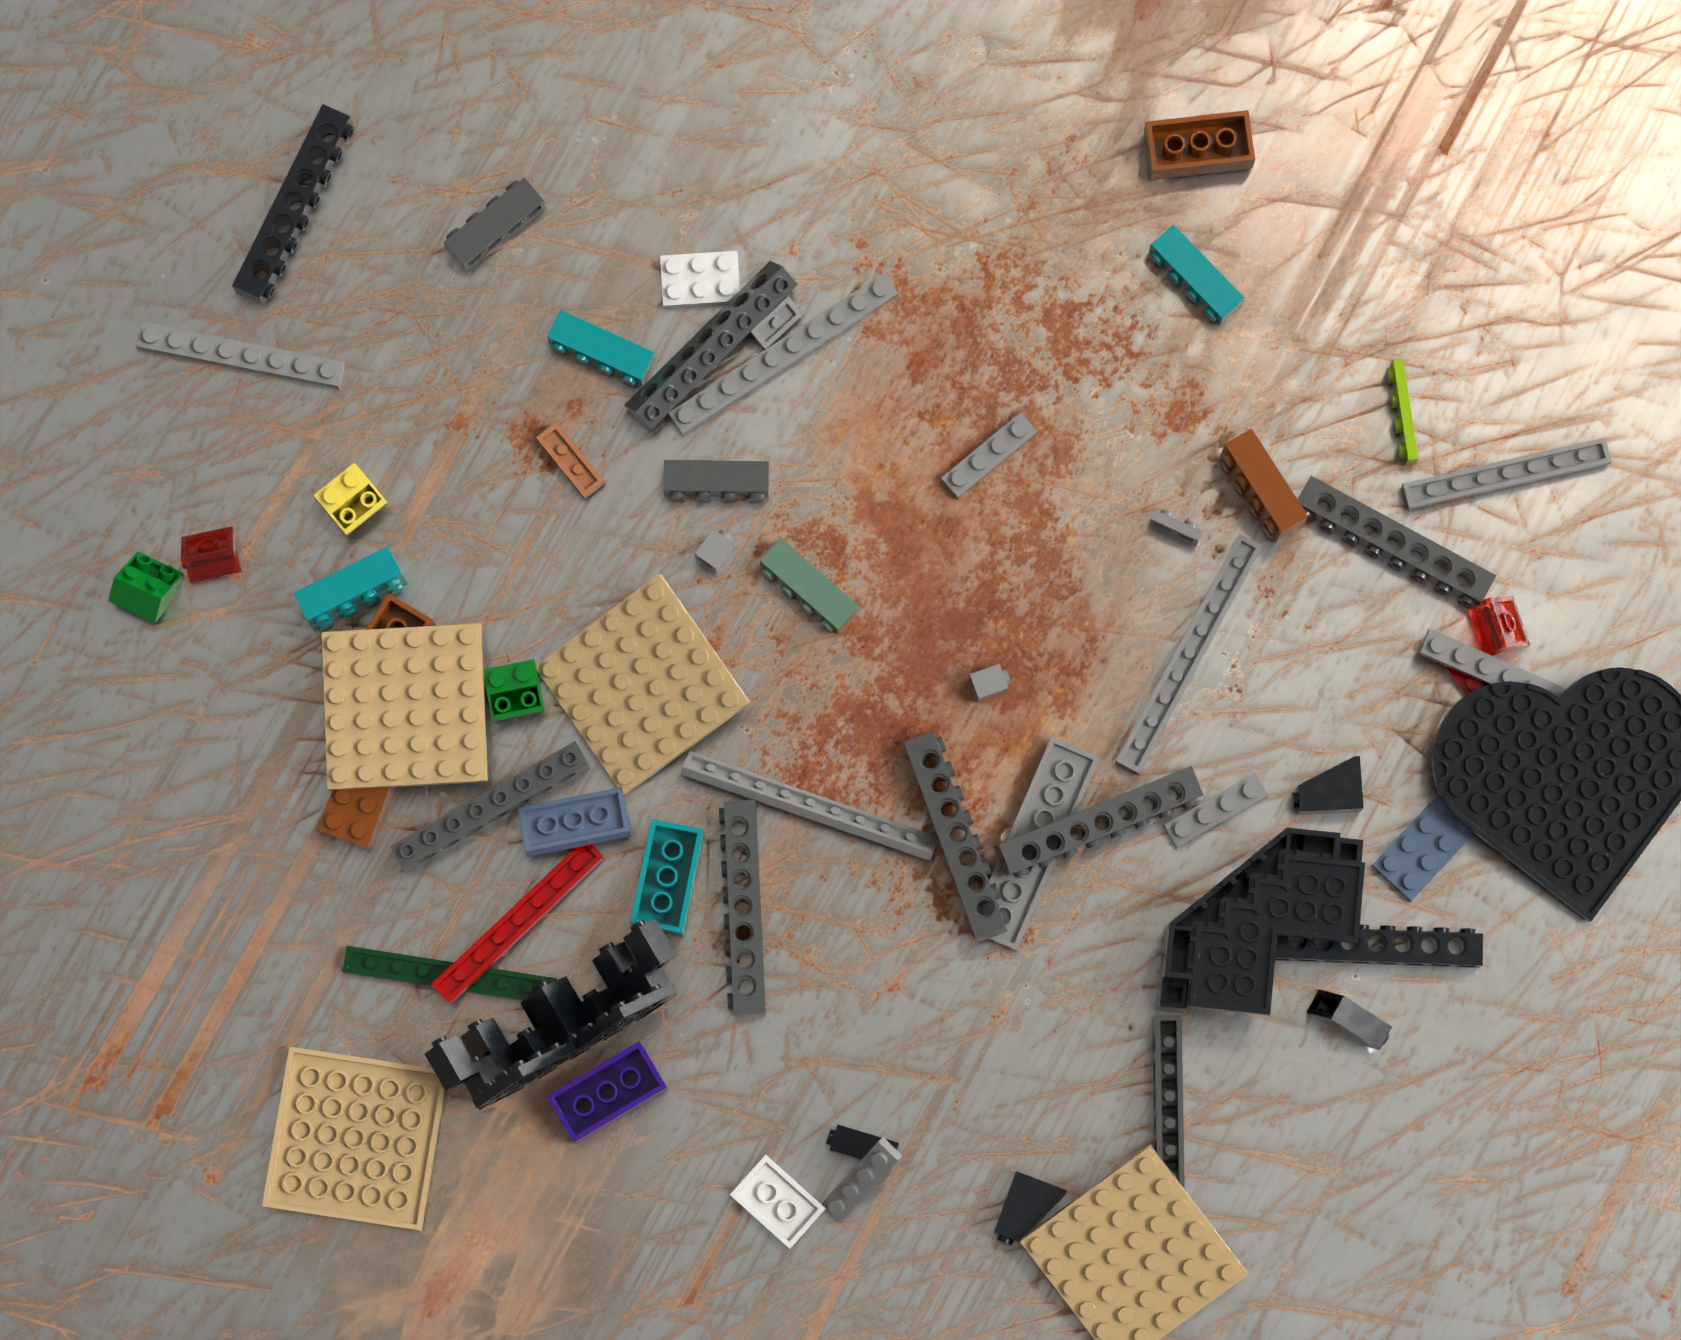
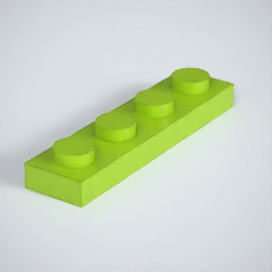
M1393 359L1390 368H1387L1388 383L1393 384L1394 393L1390 394L1392 408H1396L1397 418H1394V427L1396 434L1400 433L1401 443H1398V454L1400 459H1404L1405 466L1415 465L1418 461V452L1404 359Z

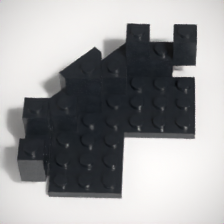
M1287 827L1172 920L1164 930L1162 957L1164 958L1162 980L1159 983L1157 1010L1183 1013L1187 1009L1188 988L1191 981L1188 1007L1269 1016L1271 1012L1277 935L1357 944L1359 941L1365 862H1362L1363 840L1340 838L1341 833Z
M654 919L648 923L641 920L630 927L632 932L623 937L624 942L615 946L613 942H610L599 949L600 955L592 961L608 988L597 992L596 989L589 991L582 996L583 1002L579 999L567 976L550 984L545 980L533 988L535 992L520 1002L535 1030L532 1031L528 1027L516 1035L518 1039L512 1044H508L494 1018L485 1022L481 1018L467 1026L469 1031L461 1036L472 1058L469 1056L458 1035L449 1039L444 1035L431 1043L433 1048L424 1053L444 1090L447 1091L464 1083L473 1098L471 1100L475 1107L482 1110L525 1088L524 1085L536 1078L540 1079L557 1069V1066L567 1060L578 1057L588 1051L589 1047L601 1040L605 1041L623 1030V1027L635 1020H641L678 995L662 969V966L674 959L677 954L657 920Z

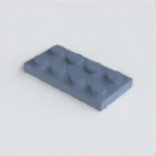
M622 787L518 808L526 857L631 837Z
M1438 793L1371 866L1411 902L1472 837L1474 832L1454 817Z

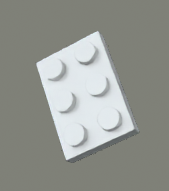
M737 251L660 256L663 308L727 304L740 291Z
M767 1155L759 1161L730 1194L732 1198L789 1249L793 1247L826 1209Z

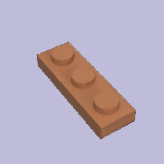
M557 422L536 437V440L584 499L605 484L604 479Z

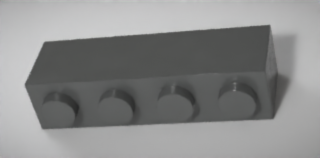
M525 178L520 181H513L506 188V192L503 195L493 197L486 204L487 208L480 213H473L466 220L467 224L460 229H453L446 236L447 240L444 241L446 249L465 271L546 208L542 197Z
M664 460V496H669L671 500H684L685 496H694L696 500L701 501L711 500V497H721V500L735 501L737 497H747L749 501H762L763 497L769 498V461Z

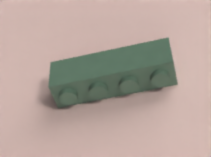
M782 538L760 560V566L762 567L760 571L769 580L773 581L775 578L781 583L780 589L790 598L793 596L797 597L801 601L800 606L808 614L812 615L815 613L821 619L819 623L827 631L832 632L834 630L839 634L859 612V606Z

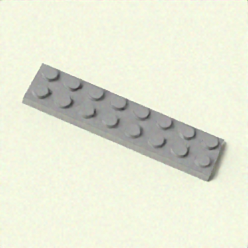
M1051 736L1006 841L1075 814L1100 757ZM1048 836L1046 839L1047 847L1050 850H1055L1058 845L1056 838ZM1024 846L1022 856L1026 860H1031L1034 854L1033 850L1029 846ZM1057 856L1052 857L1054 863H1055V861H1056V859H1057ZM998 859L989 881L990 884L996 883L1001 898L997 899L1000 909L1005 908L1010 923L1005 924L1008 932L991 937L988 940L1017 952L1054 863L1042 868L1035 864L1028 867L1030 873L1015 878L1014 874L1005 875L1001 862ZM983 903L980 905L978 913L981 915L990 914L992 905ZM970 924L968 931L974 933Z

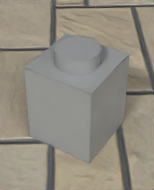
M712 529L694 553L695 559L717 574L735 549V545L732 542L733 537L723 530L717 532L715 529Z
M1000 664L969 675V680L978 703L1007 693V685L1011 684L1007 670H1002Z

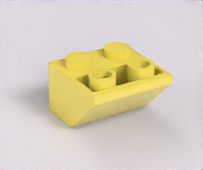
M355 462L314 494L320 506L346 535H349L388 503Z

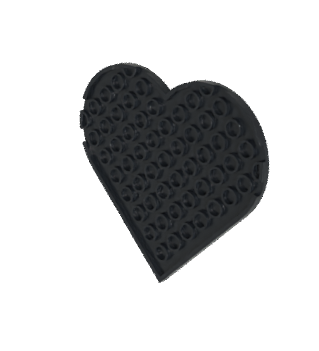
M1622 667L1608 668L1590 673L1572 683L1559 697L1542 687L1530 683L1507 681L1480 687L1468 693L1454 704L1445 715L1437 730L1432 749V772L1437 791L1448 810L1463 825L1588 922H1591L1681 802V695L1669 683L1652 673Z

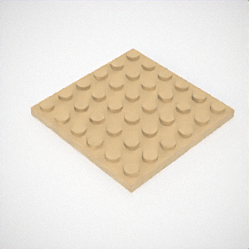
M662 574L655 576L536 665L538 673L618 788L622 787L623 795H627L751 703Z
M481 623L322 632L328 791L488 782Z
M289 1046L262 1207L422 1231L445 1090L434 1070L429 1067Z
M1150 1144L1020 1239V1243L1095 1340H1160L1248 1276L1247 1270Z

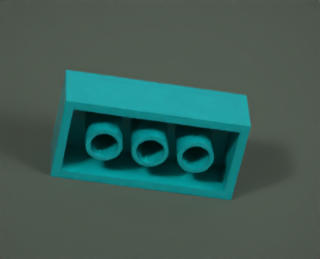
M389 546L293 594L312 629L318 628L321 631L333 625L332 621L340 617L343 619L351 617L357 612L356 609L364 605L370 607L380 601V597L388 593L395 595L404 589L403 586L408 583Z
M651 819L630 921L631 926L641 920L648 923L656 919L664 933L684 937L705 834L704 829Z

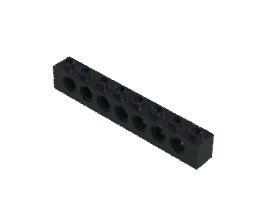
M322 104L232 284L236 293L263 305L266 299H270L274 294L276 288L274 283L278 276L281 277L287 266L285 261L289 253L292 254L297 247L298 234L300 230L304 231L309 222L308 214L311 208H316L321 197L319 192L323 185L326 186L329 183L332 175L330 170L334 162H339L343 154L342 146L345 140H349L354 132L353 122L349 115ZM326 134H335V138L332 141H323V137ZM316 156L324 157L323 162L320 164H313L312 159ZM306 178L313 179L310 186H300L302 180ZM293 201L302 202L300 208L296 210L289 209V206ZM284 223L290 224V229L287 232H278L280 225ZM270 247H279V251L275 255L266 254ZM258 270H268V273L265 277H255V274Z
M1360 924L1359 941L1354 945L1353 950L1344 949L1341 942L1328 941L1326 949H1319L1315 945V939L1300 938L1301 946L1299 948H1292L1288 944V936L1277 935L1275 961L1480 968L1483 966V934L1476 933V929L1461 928L1460 933L1449 932V928L1435 927L1433 932L1423 931V927L1409 926L1407 931L1396 930V926L1382 925L1380 930L1369 929L1370 925ZM1369 938H1377L1380 941L1381 949L1379 951H1373L1369 948ZM1396 939H1404L1407 942L1408 948L1406 952H1400L1395 948ZM1423 940L1432 941L1434 944L1433 953L1423 951L1421 947ZM1454 940L1460 944L1461 951L1459 954H1453L1449 951V941Z

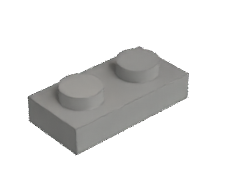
M786 296L750 334L761 348L766 350L803 314L792 300Z
M1166 510L1154 511L1149 525L1197 546L1203 532L1198 530V525L1185 520L1183 523L1174 519L1175 515Z

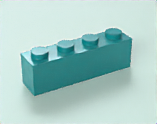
M1174 224L1150 245V258L1158 266H1164L1168 271L1169 278L1178 285L1180 283L1186 289L1185 293L1188 298L1194 303L1198 302L1204 308V314L1211 321L1214 322L1216 320L1219 324L1223 323L1243 304L1245 297Z
M562 310L559 311L547 336L548 343L551 344L550 347L561 354H564L565 351L575 355V360L583 364L591 362L597 365V369L605 374L611 375L613 372L621 376L623 382L635 386L636 383L641 386L643 385L656 359L653 351Z

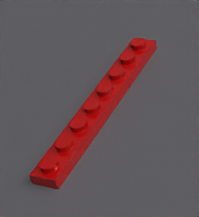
M592 844L574 848L442 973L431 986L451 1005L604 860V856Z

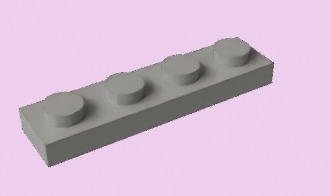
M1020 412L941 477V481L959 499L1037 435L1036 429Z
M1256 773L1166 823L1163 827L1176 849L1267 798L1269 795Z
M882 1137L821 1205L841 1223L897 1163L902 1155Z

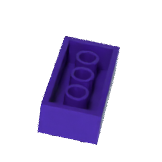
M639 1041L549 1094L547 1098L572 1141L577 1144L667 1091L668 1088Z

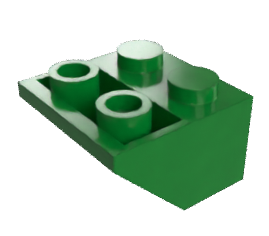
M137 551L115 575L108 601L155 623L166 611L184 573Z
M534 659L483 670L493 722L545 711L537 664Z

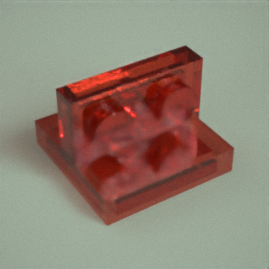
M233 526L181 537V562L183 569L187 570L190 583L241 572Z
M1514 596L1489 597L1482 600V604L1468 609L1483 652L1491 656H1497L1509 650L1522 649L1530 645Z

